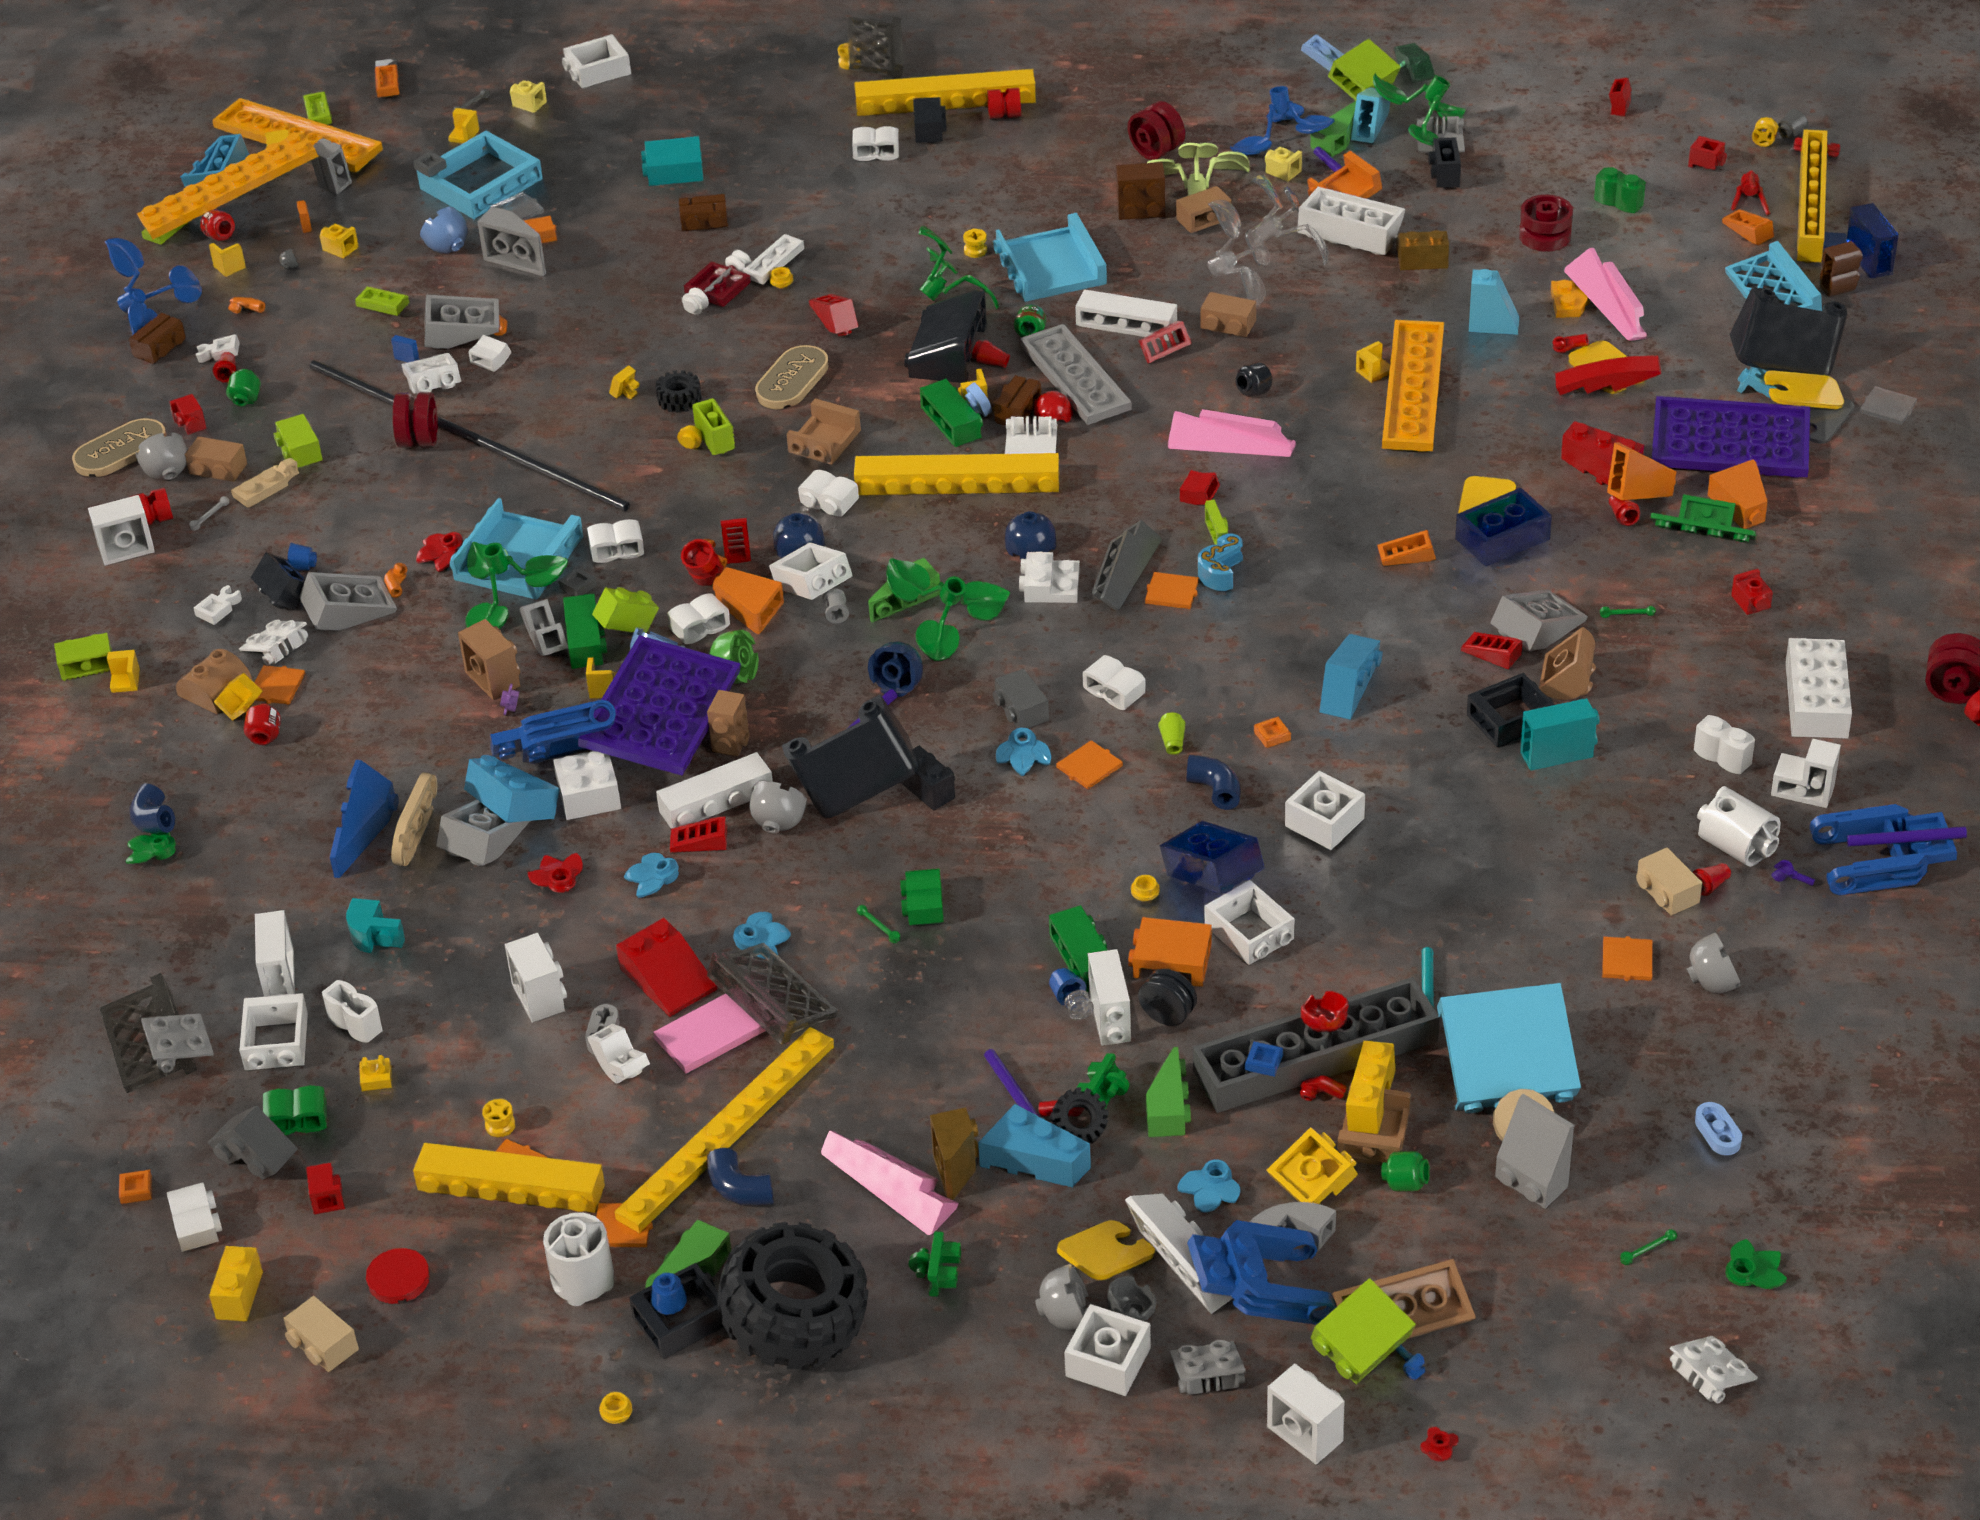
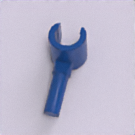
M1402 1345L1395 1349L1406 1361L1403 1365L1406 1375L1413 1380H1417L1426 1371L1425 1367L1422 1366L1424 1364L1423 1356L1419 1353L1413 1356Z

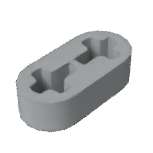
M602 1004L593 1010L585 1034L587 1049L590 1053L594 1054L587 1037L611 1024L620 1025L618 1010L615 1006Z

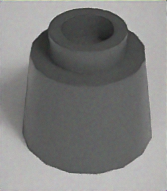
M1797 109L1789 110L1778 124L1779 134L1783 138L1788 139L1799 135L1804 129L1808 128L1807 118Z

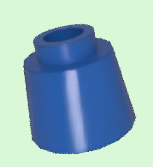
M290 543L287 561L297 571H310L311 567H316L317 552H313L311 547Z
M1067 968L1055 970L1051 974L1049 985L1061 1005L1070 1006L1083 998L1086 992V984L1075 973Z
M662 1273L654 1279L651 1301L653 1308L657 1312L666 1315L675 1314L685 1307L687 1295L677 1275Z

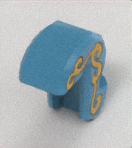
M1225 534L1217 539V545L1208 546L1200 551L1198 554V577L1205 586L1216 591L1233 589V571L1231 567L1243 561V554L1241 552L1243 540L1240 536Z

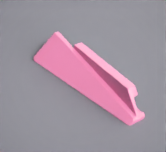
M1589 248L1565 268L1564 272L1628 341L1646 339L1647 333L1639 322V317L1644 316L1643 306L1613 262H1604L1602 264L1595 249Z
M1202 409L1199 418L1175 411L1168 441L1169 449L1290 457L1296 445L1294 439L1288 440L1281 433V427L1275 421Z
M829 1130L821 1154L927 1235L933 1234L957 1209L959 1203L934 1192L938 1181L937 1178L865 1141L856 1138L852 1141L835 1131Z

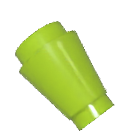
M1174 712L1164 714L1158 724L1166 752L1171 755L1182 752L1186 725L1182 716Z

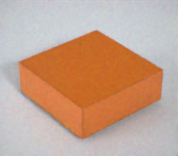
M304 200L297 201L303 233L311 232L312 228L306 202Z
M1279 716L1254 724V733L1266 748L1291 740V732Z
M150 1170L119 1174V1199L121 1204L152 1200V1174Z

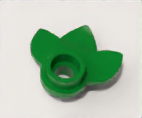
M170 832L136 836L127 843V846L134 852L125 862L126 864L142 863L153 857L157 860L166 859L175 853L176 841Z
M1748 1239L1737 1242L1731 1248V1261L1726 1266L1725 1274L1727 1279L1738 1286L1753 1284L1763 1289H1772L1783 1285L1787 1281V1277L1777 1271L1781 1252L1755 1251Z

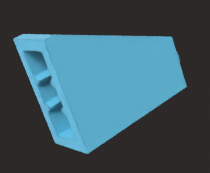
M1369 87L1357 94L1351 140L1374 143L1389 114L1390 101L1383 98L1375 88Z
M1488 269L1473 270L1469 332L1518 335L1520 316L1498 271H1490Z

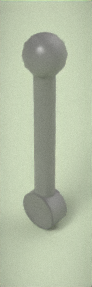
M226 496L221 497L220 502L198 520H193L189 523L190 529L193 531L198 530L202 522L222 506L229 504V498Z

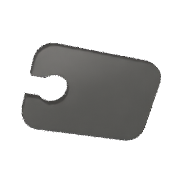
M1843 398L1844 404L1840 409L1810 407V426L1815 427L1817 430L1809 435V441L1819 444L1829 442L1854 411V403L1849 399Z

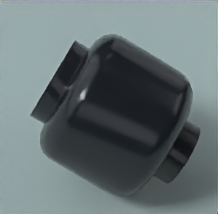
M1261 362L1244 365L1236 374V387L1247 397L1264 394L1272 386L1271 371Z

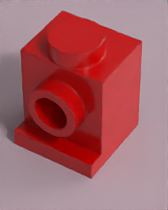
M1699 136L1690 147L1688 167L1693 168L1694 165H1698L1705 169L1715 170L1718 165L1723 166L1727 158V153L1724 152L1725 142Z
M193 394L169 401L174 422L179 427L183 426L188 435L207 429L203 410Z
M1758 569L1734 575L1731 596L1747 615L1771 608L1773 591L1760 577Z
M323 1163L306 1167L309 1197L314 1215L345 1209L340 1174L334 1175L332 1164Z

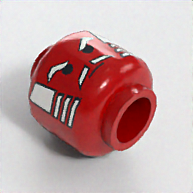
M213 209L202 215L200 227L207 237L217 241H225L233 235L235 222L229 213Z
M268 704L252 706L247 710L243 728L245 736L257 745H266L277 739L280 730V713Z

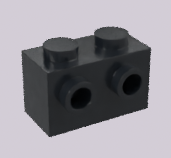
M940 97L913 98L915 142L935 143L943 141L942 132H947L946 108L941 106Z
M1433 138V150L1428 152L1429 166L1431 165V179H1435L1436 188L1449 189L1460 187L1461 160L1457 138Z
M265 552L250 577L258 585L257 590L270 598L269 602L279 609L286 607L295 610L301 601L299 596L306 579L283 557Z
M920 745L913 748L918 761V769L913 776L902 781L901 784L934 811L955 799V775L949 767H945L932 753H928Z

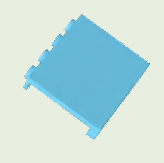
M1077 213L1068 214V227L1009 240L1004 239L999 229L996 230V240H993L995 253L1000 255L1002 266L1007 268L1009 279L1014 281L1016 292L1022 295L1025 302L1107 284L1106 263Z
M498 498L492 507L488 508L482 520L476 524L469 537L463 541L456 554L452 555L450 567L453 571L454 580L492 589L490 576L484 579H477L468 572L467 558L472 542L483 545L500 543L506 549L508 555L512 556L513 560L522 569H525V564L528 560L541 555L560 556L567 559L584 537L581 517L571 515L564 525L504 511L502 499ZM511 564L508 565V569L504 573L495 574L498 591L538 600L547 586H529L525 581L526 575H521Z
M1561 983L1440 998L1437 1010L1439 1018H1443L1457 1096L1456 1111L1465 1110V1113L1470 1114L1480 1112L1484 1107L1495 1106L1496 1109L1499 1101L1505 1095L1518 1089L1534 1090L1544 1095L1547 1100L1555 1099V1102L1573 1100L1574 1096L1578 1094L1581 1085Z

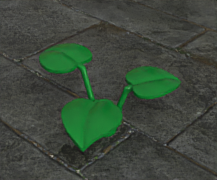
M1376 73L1373 75V84L1377 92L1386 100L1397 105H1402L1403 102L1409 103L1425 91V98L1429 101L1430 109L1422 127L1414 124L1408 127L1409 133L1423 144L1433 148V138H1439L1435 133L1428 131L1426 128L1433 110L1437 111L1441 118L1445 116L1446 121L1447 117L1459 116V118H1463L1466 108L1440 102L1450 87V83L1439 75H1435L1429 85L1425 83L1422 88L1410 97H1407L1398 87L1380 79Z
M922 225L919 229V235H925L934 239L941 249V254L927 246L926 249L930 254V262H936L926 282L920 287V290L932 301H935L941 292L946 294L950 289L967 281L990 295L997 310L999 304L994 293L983 282L970 274L965 275L947 287L945 286L947 281L941 275L947 267L956 275L958 274L955 267L944 259L947 251L950 254L953 252L943 239L931 229ZM940 264H942L941 269H940L939 272L937 273V270H938Z
M472 542L467 558L468 572L477 579H484L490 576L493 604L481 603L471 608L465 619L466 627L468 628L484 619L493 627L497 626L499 629L506 623L509 611L505 606H498L499 599L495 574L504 573L508 569L509 564L521 575H526L525 581L529 586L544 587L552 584L559 578L568 565V559L560 556L541 555L528 560L525 564V569H522L513 560L512 556L508 555V552L500 543L483 545Z
M890 558L887 565L886 577L891 592L903 601L913 602L919 594L927 596L940 590V598L946 604L940 622L926 620L918 626L915 634L919 648L930 660L934 661L948 659L954 654L959 645L960 637L958 630L954 626L944 625L952 605L957 604L961 599V604L967 605V611L973 618L989 621L997 617L1010 595V591L1000 586L981 581L965 584L961 578L956 576L949 577L945 583L940 582L937 586L928 589L930 585L929 573L919 564Z

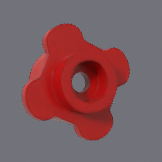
M1438 1427L1429 1428L1426 1441H1423L1420 1445L1421 1451L1434 1461L1449 1460L1452 1457L1453 1447L1459 1443L1458 1436L1454 1433L1448 1434Z

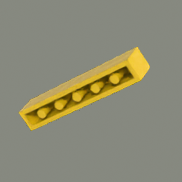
M432 1143L423 1144L413 1169L418 1191L449 1194L458 1197L481 1198L489 1201L497 1200L513 1202L515 1204L537 1205L546 1208L568 1209L577 1212L595 1213L605 1186L601 1164Z

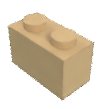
M1664 848L1639 860L1636 875L1639 886L1645 889L1655 899L1656 903L1663 907L1671 916L1700 903L1702 882L1668 848Z
M312 1296L284 1317L287 1329L285 1336L288 1342L294 1348L300 1347L314 1365L320 1364L328 1372L359 1350L354 1329L315 1296Z

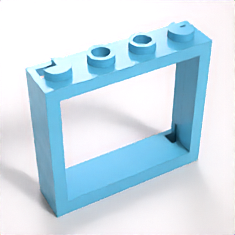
M488 131L480 133L440 156L446 160L447 168L436 175L428 177L417 171L421 190L454 207L472 219L479 217L492 206L496 207L543 179L539 159ZM488 153L515 167L470 194L444 180V178Z

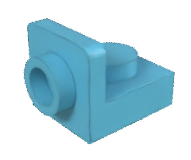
M1755 367L1745 368L1738 377L1740 385L1737 391L1742 393L1749 385L1757 392L1770 398L1769 389H1776L1778 384H1765L1764 375L1766 371L1770 370Z

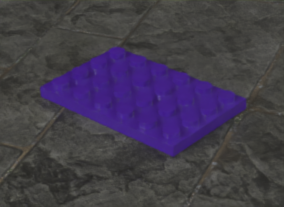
M1656 396L1652 459L1668 468L1709 470L1719 472L1754 459L1760 474L1808 478L1810 406Z
M639 635L601 699L610 702L614 706L616 711L614 724L606 730L579 736L578 746L683 776L709 729L707 711L718 690L730 691L740 672L741 663ZM599 708L595 710L593 716L597 721L605 722L609 719L610 714L606 709Z

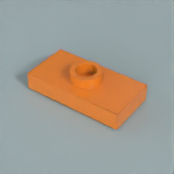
M397 65L375 67L377 97L400 95Z

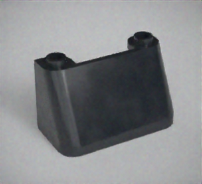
M1752 287L1729 335L1737 359L1747 366L1773 371L1830 376L1848 313L1845 305L1837 301L1825 303L1822 311L1779 303L1773 290Z
M973 290L928 305L926 310H922L921 324L910 353H906L904 366L908 368L909 378L936 381L947 379L949 382L956 383L967 382L969 372L966 369V362L971 360L970 349L976 332L985 333L987 327L985 291Z
M881 694L862 704L858 712L859 723L812 747L808 739L804 737L792 739L782 745L788 762L813 805L824 818L835 817L913 776L918 769V761L909 735Z

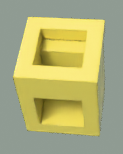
M523 80L519 84L511 86L510 95L512 106L534 113L547 102L543 82L534 84Z
M1278 147L1276 150H1269L1265 156L1266 173L1289 182L1302 171V152L1298 150L1294 153L1282 147Z

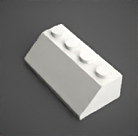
M1317 187L1299 207L1297 233L1305 234L1311 238L1328 240L1330 243L1344 244L1353 249H1363L1371 251L1373 254L1385 255L1395 243L1405 214V208Z
M1164 1194L1129 1196L1125 1199L1141 1234L1154 1246L1160 1256L1211 1314L1233 1299L1227 1295L1202 1292L1187 1242L1192 1234L1202 1236L1204 1234L1193 1220L1190 1223L1184 1218L1186 1214L1177 1201L1174 1200L1171 1203Z

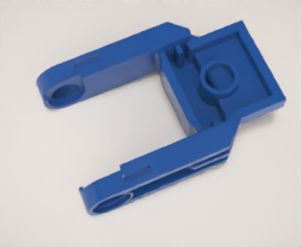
M597 700L529 716L521 720L522 726L519 728L490 734L492 756L505 760L515 757L516 753L520 752L523 762L535 764L544 760L590 750L578 746L579 736L610 728L615 721V708L606 700ZM599 708L606 709L610 714L609 719L605 722L597 721L593 716L595 710Z
M1892 804L1819 815L1810 822L1809 828L1816 843L1827 845L1847 842V835L1948 828L1942 812L1912 816L1908 814V809ZM1825 826L1832 827V829L1827 832H1818L1821 828ZM1953 839L1887 844L1891 855L1889 858L1854 862L1853 865L1837 867L1830 873L1828 872L1826 879L1829 888L1836 895H1847L1916 885L1927 873L1928 864L1957 860V850ZM1841 877H1849L1845 882H1836Z
M1236 1220L1221 1238L1192 1234L1187 1242L1202 1292L1231 1296L1235 1299L1233 1305L1245 1315L1317 1325L1337 1307L1332 1294L1329 1292L1271 1284L1267 1281L1268 1275L1262 1259L1282 1262L1285 1260L1302 1261L1309 1257L1312 1259L1316 1255L1317 1247L1313 1235L1308 1231ZM1306 1245V1246L1303 1247V1248L1294 1249V1248L1297 1247V1246ZM1327 1306V1307L1324 1308L1323 1310L1314 1311L1315 1309H1317V1308H1319V1307Z

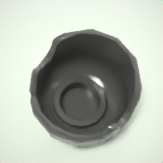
M1123 1276L1114 1279L1109 1284L1107 1304L1110 1311L1145 1322L1155 1313L1156 1297L1150 1291L1148 1284L1141 1287L1136 1284L1133 1276Z

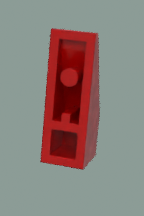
M828 294L808 300L809 305L829 332L838 334V336L851 334V329L859 327L852 299Z

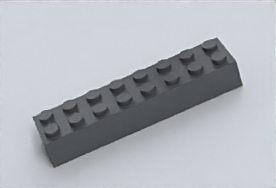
M1414 977L1348 997L1347 1019L1344 1025L1336 1031H1314L1303 1022L1301 1013H1297L1193 1046V1072L1214 1109L1219 1113L1300 1087L1305 1079L1321 1075L1331 1077L1355 1069L1364 1041L1394 1044L1395 1056L1436 1043L1439 1037V1015ZM1254 1041L1283 1048V1057L1275 1077L1245 1070V1062Z

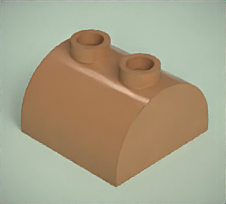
M1584 627L1580 628L1545 654L1539 689L1545 695L1555 699L1569 700L1580 695L1584 696L1591 690L1593 683L1590 681V675L1596 669V665L1593 663L1595 640Z
M216 649L177 682V695L218 714L222 710L214 703V700L230 681L243 672L251 680L252 677L247 667L236 655L225 649Z

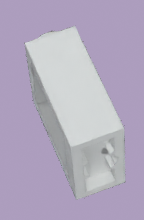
M613 34L564 48L565 57L562 58L564 69L570 72L573 81H577L581 88L631 74L629 55Z
M808 543L769 565L773 579L782 582L783 591L811 600L853 576L846 553L814 543Z
M1251 880L1205 905V924H1211L1212 933L1248 965L1265 958L1269 953L1281 946L1287 945L1294 939V918ZM1250 910L1272 927L1251 940L1247 939L1229 923Z
M284 910L255 914L256 967L264 997L295 994L294 949Z
M1118 950L1088 953L1089 995L1101 1046L1131 1042L1130 999Z
M303 993L244 998L239 1051L245 1070L304 1065L308 1011ZM296 1023L295 1042L254 1046L256 1026Z

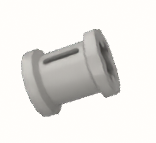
M836 588L826 591L822 597L827 607L825 611L826 619L835 624L844 622L849 616V610L845 605L846 596L844 591Z

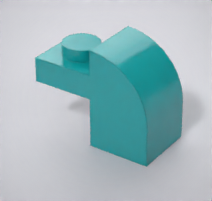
M352 898L346 912V920L351 941L357 949L371 953L374 945L403 947L405 936L401 919L384 918L379 900Z

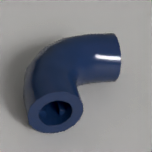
M1189 755L1186 782L1204 784L1213 788L1212 802L1216 807L1223 810L1235 808L1240 801L1241 789L1239 777L1232 768L1215 758Z
M142 784L131 802L129 809L130 820L141 832L150 834L168 833L175 826V814L172 808L162 805L165 795L160 788L152 784Z
M718 1148L707 1155L708 1173L712 1185L726 1200L746 1206L774 1204L770 1173L760 1175H746L739 1170L736 1151L729 1148Z

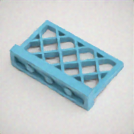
M1778 241L1770 243L1769 251L1725 267L1726 274L1746 299L1751 288L1746 287L1748 283L1758 284L1757 288L1761 289L1765 285L1775 287L1773 290L1779 300H1785L1784 304L1790 305L1791 302L1802 303V305L1797 307L1822 311L1820 292ZM1765 261L1770 263L1768 267L1758 266V264ZM1741 270L1748 271L1746 275L1735 273ZM1754 272L1763 273L1764 276L1760 278L1754 277L1752 274ZM1770 275L1780 276L1779 280L1768 278ZM1781 288L1790 289L1791 292L1790 294L1781 293L1779 292V290Z

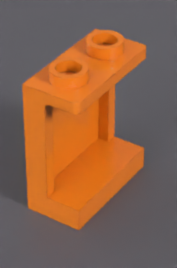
M1349 151L1343 155L1344 167L1321 182H1317L1312 177L1307 180L1308 195L1310 196L1317 187H1322L1368 199L1383 189L1380 171L1352 151Z
M1142 917L1140 929L1135 928L1133 946L1136 947L1135 949H1130L1128 966L1133 967V978H1140L1142 968L1170 969L1176 972L1191 973V984L1203 987L1212 947V925Z

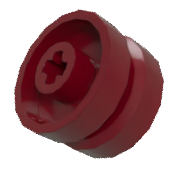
M1157 101L1135 113L1128 120L1127 130L1129 139L1137 152L1146 159H1159L1169 151L1181 146L1185 140L1186 131L1184 123L1175 108L1167 102Z
M1541 194L1526 199L1521 205L1519 239L1522 244L1540 252H1552L1566 247L1571 241L1573 206L1568 200L1556 195Z
M419 392L415 400L410 393H396L393 401V432L397 447L412 448L416 441L420 447H434L436 445L438 413L436 399L432 392Z
M1953 633L1936 639L1930 646L1925 683L1928 690L1936 698L1947 703L1963 704L1967 703L1980 690V639L1970 634Z

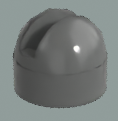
M292 249L280 255L279 262L283 268L293 269L299 266Z

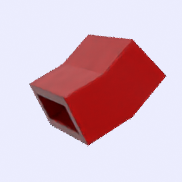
M1628 77L1615 79L1609 92L1612 104L1611 115L1625 117L1632 94Z
M1191 470L1180 487V502L1204 505L1206 501L1212 500L1220 486L1216 473H1202Z

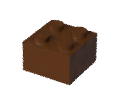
M1163 162L1116 165V195L1119 220L1165 217V175Z

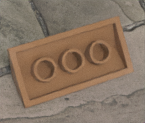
M1453 1259L1373 1281L1416 1324L1411 1336L1407 1339L1469 1322L1476 1318ZM1361 1285L1333 1292L1332 1296L1336 1306H1339Z

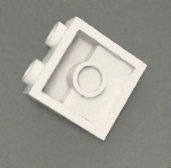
M449 353L401 364L403 373L408 379L409 387L413 393L432 392V389L439 387L441 389H449L455 387V383L461 382L458 365Z
M1027 552L1026 559H1021V574L1025 576L1019 577V591L1024 592L1025 602L1077 603L1080 562L1053 560V552Z

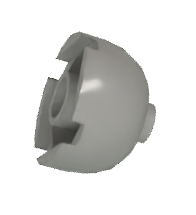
M163 433L156 434L147 438L138 446L140 451L136 452V458L145 474L154 479L171 480L183 471L187 466L184 455L187 452V447L181 435L171 433L172 436L164 437Z
M760 782L755 785L751 793V816L762 826L764 831L775 834L779 831L792 829L802 819L807 798L793 787H790L789 791L780 789L781 783Z
M1716 932L1702 938L1693 946L1689 955L1691 966L1686 969L1693 984L1699 982L1706 991L1711 993H1725L1740 987L1741 982L1724 948H1722L1724 945Z
M1072 1264L1049 1272L1041 1283L1039 1289L1040 1298L1036 1299V1307L1042 1318L1047 1317L1049 1322L1058 1329L1070 1331L1078 1328L1088 1307L1085 1309V1297L1089 1296L1081 1275L1076 1267L1071 1268Z

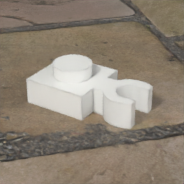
M234 334L215 339L213 344L210 345L201 344L197 346L198 353H196V357L199 363H202L211 358L217 361L224 352H231L236 356L238 355L240 341L237 335Z
M227 585L221 589L218 596L210 594L194 607L195 616L215 625L233 611L231 605L238 604L242 600L240 591L237 590L232 594L231 587Z

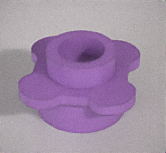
M510 684L509 691L503 690L500 706L505 707L503 714L505 716L507 711L515 712L520 691L512 690L513 684Z

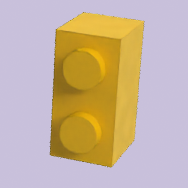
M225 1247L209 1294L216 1319L248 1320L263 1273L257 1248Z

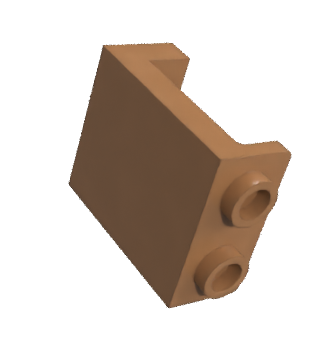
M815 398L811 403L812 416L798 432L792 430L787 432L788 452L833 464L861 431L859 410Z
M1385 1089L1384 1115L1378 1134L1348 1131L1347 1114H1345L1343 1128L1339 1131L1338 1152L1346 1151L1355 1162L1382 1166L1383 1162H1387L1391 1153L1402 1151L1410 1114L1411 1094L1409 1092Z

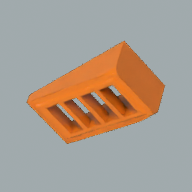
M1740 209L1722 218L1723 224L1755 245H1760L1774 237L1773 222L1770 219Z
M1428 530L1377 545L1383 566L1436 560Z

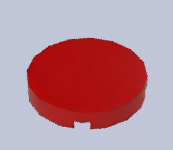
M396 1248L381 1253L371 1261L366 1271V1282L371 1295L377 1300L389 1304H398V1300L406 1299V1301L415 1299L424 1292L430 1278L429 1266L425 1257L419 1252L408 1248Z

